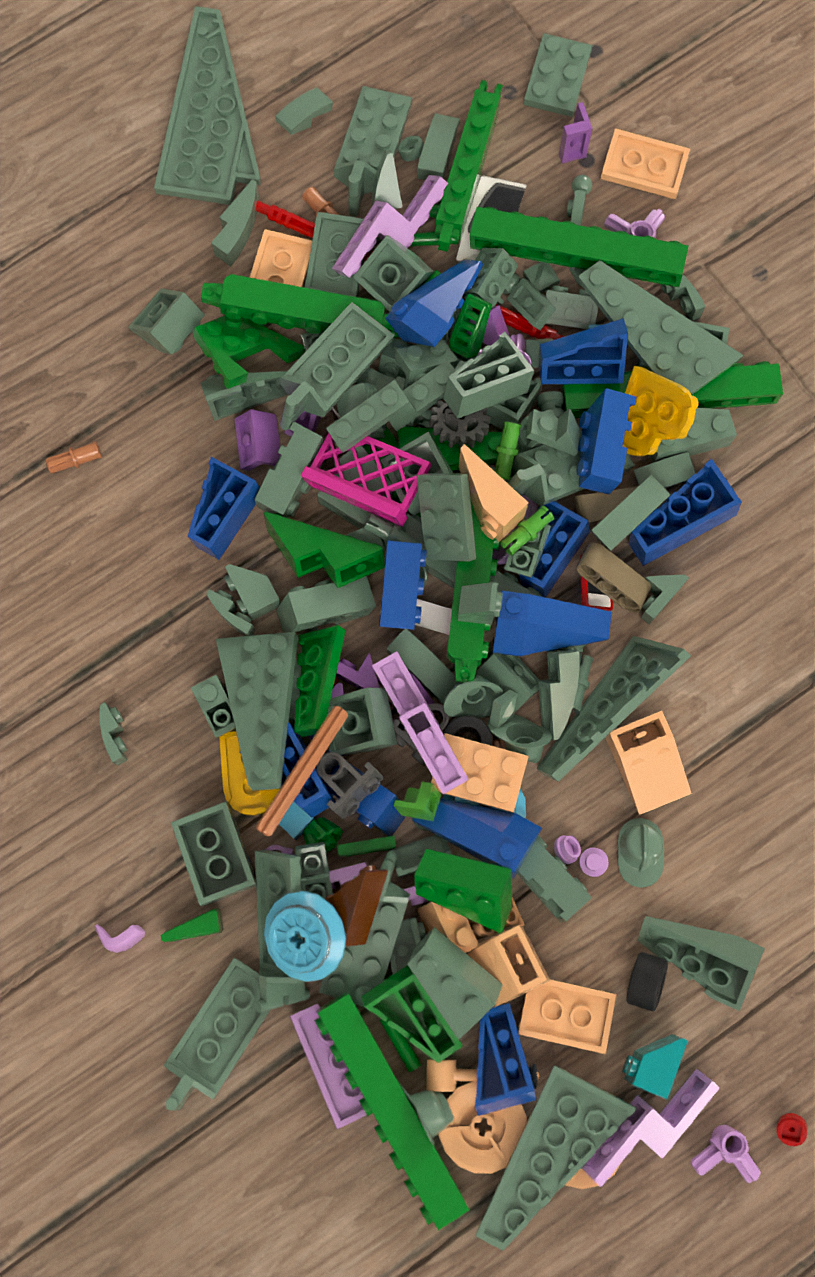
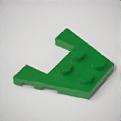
M222 316L194 327L193 332L194 339L205 356L212 359L214 370L217 374L223 376V384L228 389L247 381L248 372L238 365L236 361L265 349H270L288 364L299 359L306 351V347L246 318L235 320Z

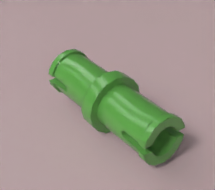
M504 421L500 446L497 445L496 447L498 456L494 472L502 479L510 480L514 456L518 455L519 451L516 447L522 425Z
M541 506L526 521L521 520L517 525L518 528L504 540L500 541L502 548L505 549L511 542H514L506 550L509 555L513 556L526 542L537 538V533L554 520L553 514L550 512L541 519L549 510L545 506Z

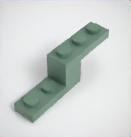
M447 359L403 391L394 380L326 429L343 453L388 421L398 431L435 405L438 400L444 398L448 377L456 370Z

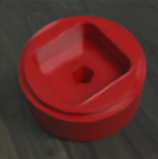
M787 1113L779 1118L776 1132L778 1138L784 1144L799 1146L807 1138L808 1127L806 1121L801 1116L795 1113Z

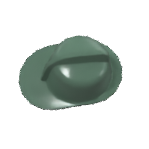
M475 675L474 681L455 684L454 689L449 692L444 700V712L451 717L466 715L484 718L490 716L493 701L503 694V690L499 685L489 682L485 677Z
M516 714L499 728L491 725L490 719L488 720L490 732L504 741L506 750L529 756L528 761L532 763L539 762L544 745L552 740V734L548 729Z
M631 819L619 831V871L624 880L632 886L640 888L651 886L658 881L663 872V835L658 826L648 819Z
M398 1082L411 1106L420 1117L424 1129L434 1146L433 1138L443 1131L454 1119L447 1099L443 1094L429 1090L409 1095L400 1082Z

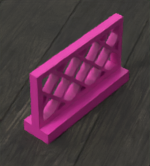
M328 433L310 468L307 466L304 468L301 474L304 481L310 487L403 527L408 518L406 512L418 492L417 475L427 474L431 463L367 436L347 450L352 449L355 460L340 465L338 454L343 452L339 447L335 448L334 440ZM364 444L371 445L373 453L359 458L356 447ZM388 454L394 455L397 463L382 469L379 458ZM334 456L336 468L328 471L320 469L325 459ZM376 460L378 471L364 476L361 465ZM412 464L421 467L416 476L406 479L404 467ZM357 466L360 478L352 481L345 480L343 471ZM399 470L403 481L388 486L385 474ZM381 476L384 488L374 492L368 490L366 482ZM405 487L407 494L402 504L393 501L390 492Z

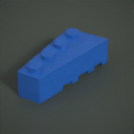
M711 458L697 474H694L687 480L683 487L668 497L661 507L655 509L631 532L629 546L642 566L735 517L742 501Z

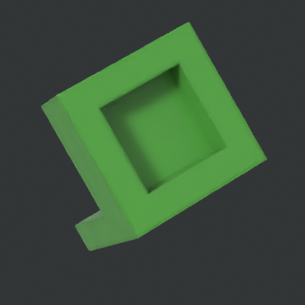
M422 782L420 789L408 788L404 801L395 800L393 806L402 816L434 821L441 793L433 783Z

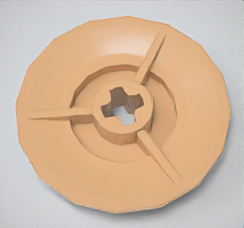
M472 1081L458 1087L447 1098L454 1119L439 1133V1137L446 1154L459 1167L473 1173H494L507 1167L527 1124V1117L522 1104L478 1116L475 1109L477 1081ZM482 1118H486L487 1124L491 1125L490 1129H485L484 1134H480L478 1127L474 1126L475 1122L480 1123Z

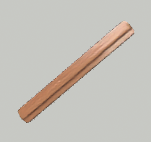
M338 706L332 708L256 826L258 831L266 836L273 834L347 719L348 713Z

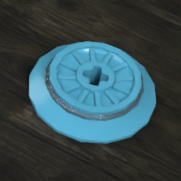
M305 891L286 894L273 904L266 917L264 937L268 953L276 966L291 978L305 982L321 980L335 971L344 956L346 936L343 922L333 905L321 896ZM299 933L301 937H305V942L298 937Z

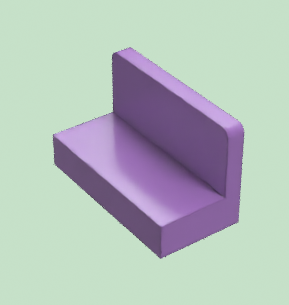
M583 102L577 103L574 123L563 128L559 150L561 163L581 159L587 155L592 126Z
M251 409L236 417L234 420L240 469L250 471L261 464L275 466L281 457V454L278 453L280 440L276 415Z

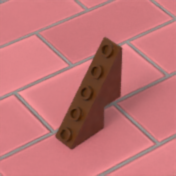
M375 865L364 867L359 871L357 877L343 883L338 892L324 898L333 905L343 922L346 936L345 946L366 945L388 870H377Z

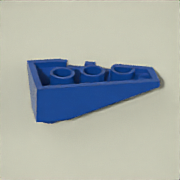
M462 260L397 301L385 319L403 341L435 347L451 328L455 321L452 315L456 308L462 307L464 303L462 296L465 291L472 288L483 267V263L478 260Z
M501 591L503 593L502 605L496 622L493 653L521 657L532 653L548 652L558 648L580 646L609 639L611 611L531 594Z
M440 798L434 821L413 818L412 820L484 863L510 868L512 879L516 876L542 830L540 826L516 813Z

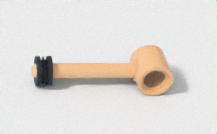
M427 1058L426 1090L451 1092L456 1091V1081H477V1069H456V1059L445 1058L437 1063L432 1058ZM533 1064L532 1067L529 1065L528 1069L533 1087L536 1089L539 1073L537 1072L536 1064Z

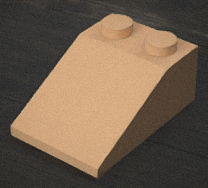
M464 444L460 448L459 470L461 473H468L470 499L479 523L482 526L481 530L488 538L492 540L495 538L500 542L517 527L521 520H524L528 502Z

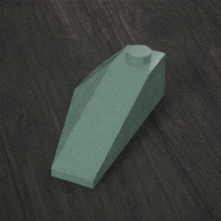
M287 371L248 373L246 382L230 389L226 388L223 384L224 378L222 375L216 374L208 377L200 384L214 421L288 395L280 384L281 378Z
M648 916L644 918L637 940L658 957L664 958L683 971L682 976L687 980L694 979L705 988L704 993L709 997L738 1011L741 1010L765 950L764 947L736 935Z

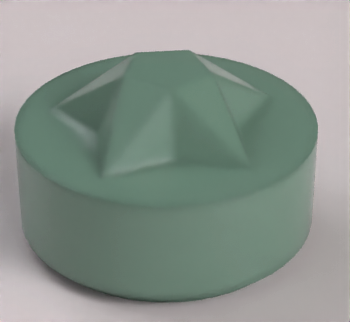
M409 136L403 139L398 146L401 158L404 161L418 159L423 150V141L419 136Z

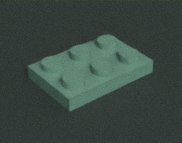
M543 33L523 105L573 117L593 45Z
M317 212L305 288L358 297L360 283L353 278L355 274L349 278L338 274L332 267L364 219ZM365 255L361 260V266L364 264Z
M468 473L417 475L424 550H427L426 559L449 561L475 560L476 552Z

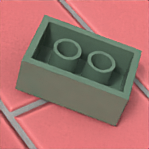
M223 802L171 822L200 906L210 905L256 887V875L230 804Z

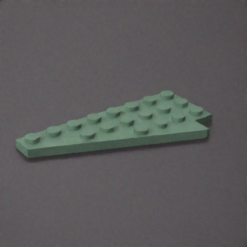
M195 6L154 190L156 194L230 205L233 202L237 182L249 184L253 179L257 182V185L261 186V179L221 12L218 9Z

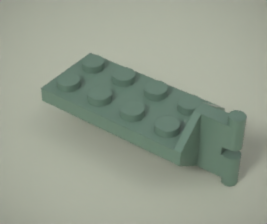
M366 86L362 87L334 168V177L348 187V213L350 216L356 217L359 214L364 194L373 192L377 169L384 151L390 150L395 158L412 106V97Z
M351 302L281 378L280 384L289 396L286 398L280 427L283 430L290 429L293 421L295 422L304 411L324 417L393 341L395 335Z
M541 445L520 453L514 459L516 474L508 484L521 496L525 495L540 506L583 490L585 488L579 487V476L577 475V466L580 461L581 452L578 451L574 456L550 446ZM626 454L623 473L630 471L635 466L628 454Z
M266 849L255 851L260 966V1000L256 1001L255 1008L258 1013L282 1007L283 1003L290 1005L308 1000L310 997L309 990L305 988V981L291 978L276 966L268 953L264 937L266 917L273 904L286 894L301 891L300 856Z
M389 851L380 870H388V874L366 945L345 946L344 956L336 970L323 978L319 990L320 993L337 998L347 992L354 1004L364 1007L361 996L384 981L410 897L408 892L390 882L398 857L396 852Z
M236 958L232 960L164 1064L165 1068L181 1078L175 1090L166 1101V1108L168 1110H181L194 1088L215 1099L271 1011L257 1012L255 1003L260 1000L259 973Z

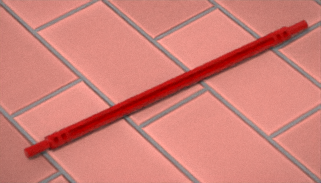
M257 200L256 211L266 215L268 220L313 238L315 223L276 205L269 206ZM371 249L369 252H366L364 262L374 252L373 249ZM500 306L505 324L537 339L552 338L555 340L564 337L558 334V330L551 329L546 325L539 330L533 327L524 316Z

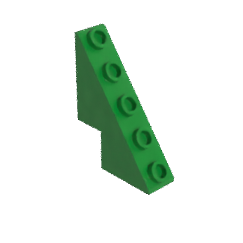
M263 512L269 535L298 578L323 567L336 587L340 588L385 568L384 551L378 544L368 543L355 539L352 536H345L325 528L315 527L302 521L282 517L279 514Z

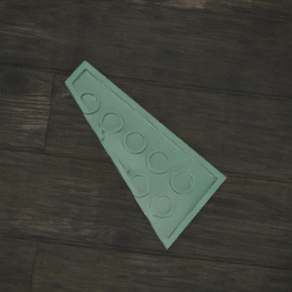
M598 261L578 276V282L610 322L624 318L628 331L627 344L649 371L684 386L690 391L691 395L744 356L602 261Z
M295 632L216 639L248 785L252 791L280 789L298 636Z
M633 636L582 705L581 713H577L563 731L560 739L555 742L536 769L544 776L559 782L688 660L691 655L685 649Z
M553 1065L478 1227L476 1236L504 1250L529 1224V1221L551 1201V1198L561 1187H564L596 1153V1150L618 1130V1127L628 1116L630 1117L635 1112L637 1107Z

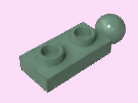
M578 175L573 179L572 190L575 196L574 200H569L567 216H571V222L580 226L582 225L585 197L592 190V181L587 175Z
M514 273L507 284L512 291L507 300L533 327L541 330L557 308L528 280L523 277L521 279Z

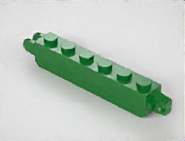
M481 80L479 89L475 90L447 181L448 184L446 185L436 217L435 234L440 235L438 250L448 252L452 239H462L497 122L503 89L502 84L497 83L494 93L487 92V81Z
M234 274L225 277L224 284L204 283L202 287L201 302L220 308V313L230 319L246 318L251 319L257 324L273 323L278 324L284 329H293L295 327L305 329L306 332L311 334L323 333L348 305L353 302L395 335L394 338H399V335L385 319L388 314L384 313L385 307L380 301Z
M472 502L471 511L476 559L472 561H457L447 658L451 663H455V681L459 684L474 681L477 666H480L481 659H487L489 642L483 641L484 630L490 631L491 626L489 624L458 621L461 587L489 583L490 576H496L497 559H492L493 549H498L499 547L497 539L494 538L492 540L488 538L481 530L482 526L479 523Z

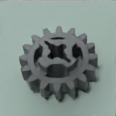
M438 400L436 407H433L431 411L430 427H433L432 434L433 436L440 435V443L446 440L449 441V448H452L454 444H458L459 448L464 444H468L473 448L475 441L482 443L484 435L488 434L490 416L486 415L487 408L457 419L448 404Z

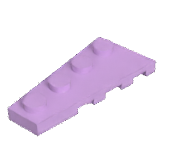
M315 1004L291 1015L290 1019L335 1127L339 1129L366 1116L359 1102L363 1096L358 1087L352 1089L344 1073L349 1070L344 1061L342 1060L338 1063L333 1056L329 1046L334 1043L329 1034L323 1036L314 1020L319 1018L316 1010L320 1006Z

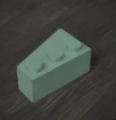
M294 421L290 427L293 435L287 447L281 445L278 451L281 457L275 467L269 469L254 499L257 508L289 518V516L293 517L300 506L298 502L303 493L307 494L311 489L301 477V474L306 466L310 468L323 444L321 435ZM327 459L323 461V463L320 466V469L324 467Z

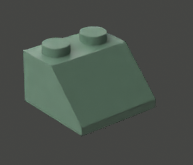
M386 235L353 278L391 312L392 306L397 301L421 287L434 271L414 252L389 235Z
M161 288L128 328L158 351L172 355L182 348L185 338L194 332V327L200 325V320L205 314L184 292Z
M429 432L400 448L402 451L430 462L431 467L427 474L453 473ZM392 454L381 460L384 468L397 463L395 456ZM416 464L404 467L406 479L416 476L421 467ZM399 470L388 473L392 484L403 481ZM405 487L396 490L401 503L407 494ZM418 492L408 508V511L413 516L420 512Z
M368 687L331 698L327 716L334 706H338L348 713V717L330 743V752L346 756L397 745L385 688Z

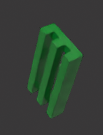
M394 836L337 845L338 855L341 858L396 848Z

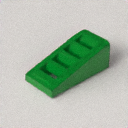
M472 294L467 295L448 346L452 351L466 358L478 355V352L481 350L492 306L491 303ZM476 308L481 312L480 314H477L473 312L472 309ZM470 319L476 321V324L469 322Z
M211 909L164 932L161 935V941L173 942L222 933L223 925L220 909Z

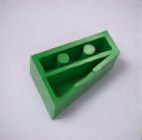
M426 849L414 875L416 895L502 934L512 909L511 869Z
M408 965L361 996L365 1008L374 1012L391 1028L396 1029L408 1038L412 1044L437 1063L463 1047L460 1039L458 1040Z

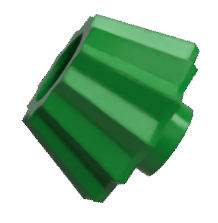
M319 817L308 824L304 829L303 836L306 845L324 842L326 853L336 847L337 841L341 839L343 830L325 817Z

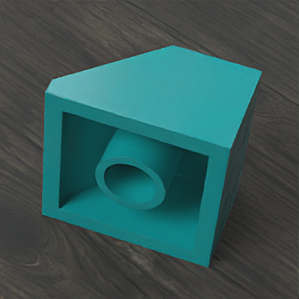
M671 1034L634 1050L633 1055H628L622 1070L623 1073H626L624 1079L634 1086L668 1099L688 1040Z

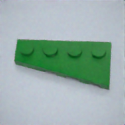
M402 427L398 430L400 448L429 432L451 470H459L460 448L458 444H454L452 448H449V441L446 440L440 443V435L433 436L432 434L433 428ZM488 432L487 435H484L482 443L475 441L473 448L468 444L465 445L487 465H493L497 461L498 452L496 447L497 445L500 446L502 433Z
M339 625L299 635L298 643L302 645V653L298 654L297 662L301 666V676L297 678L296 688L300 689V697L296 700L295 733L302 737L316 734L327 717L346 631Z

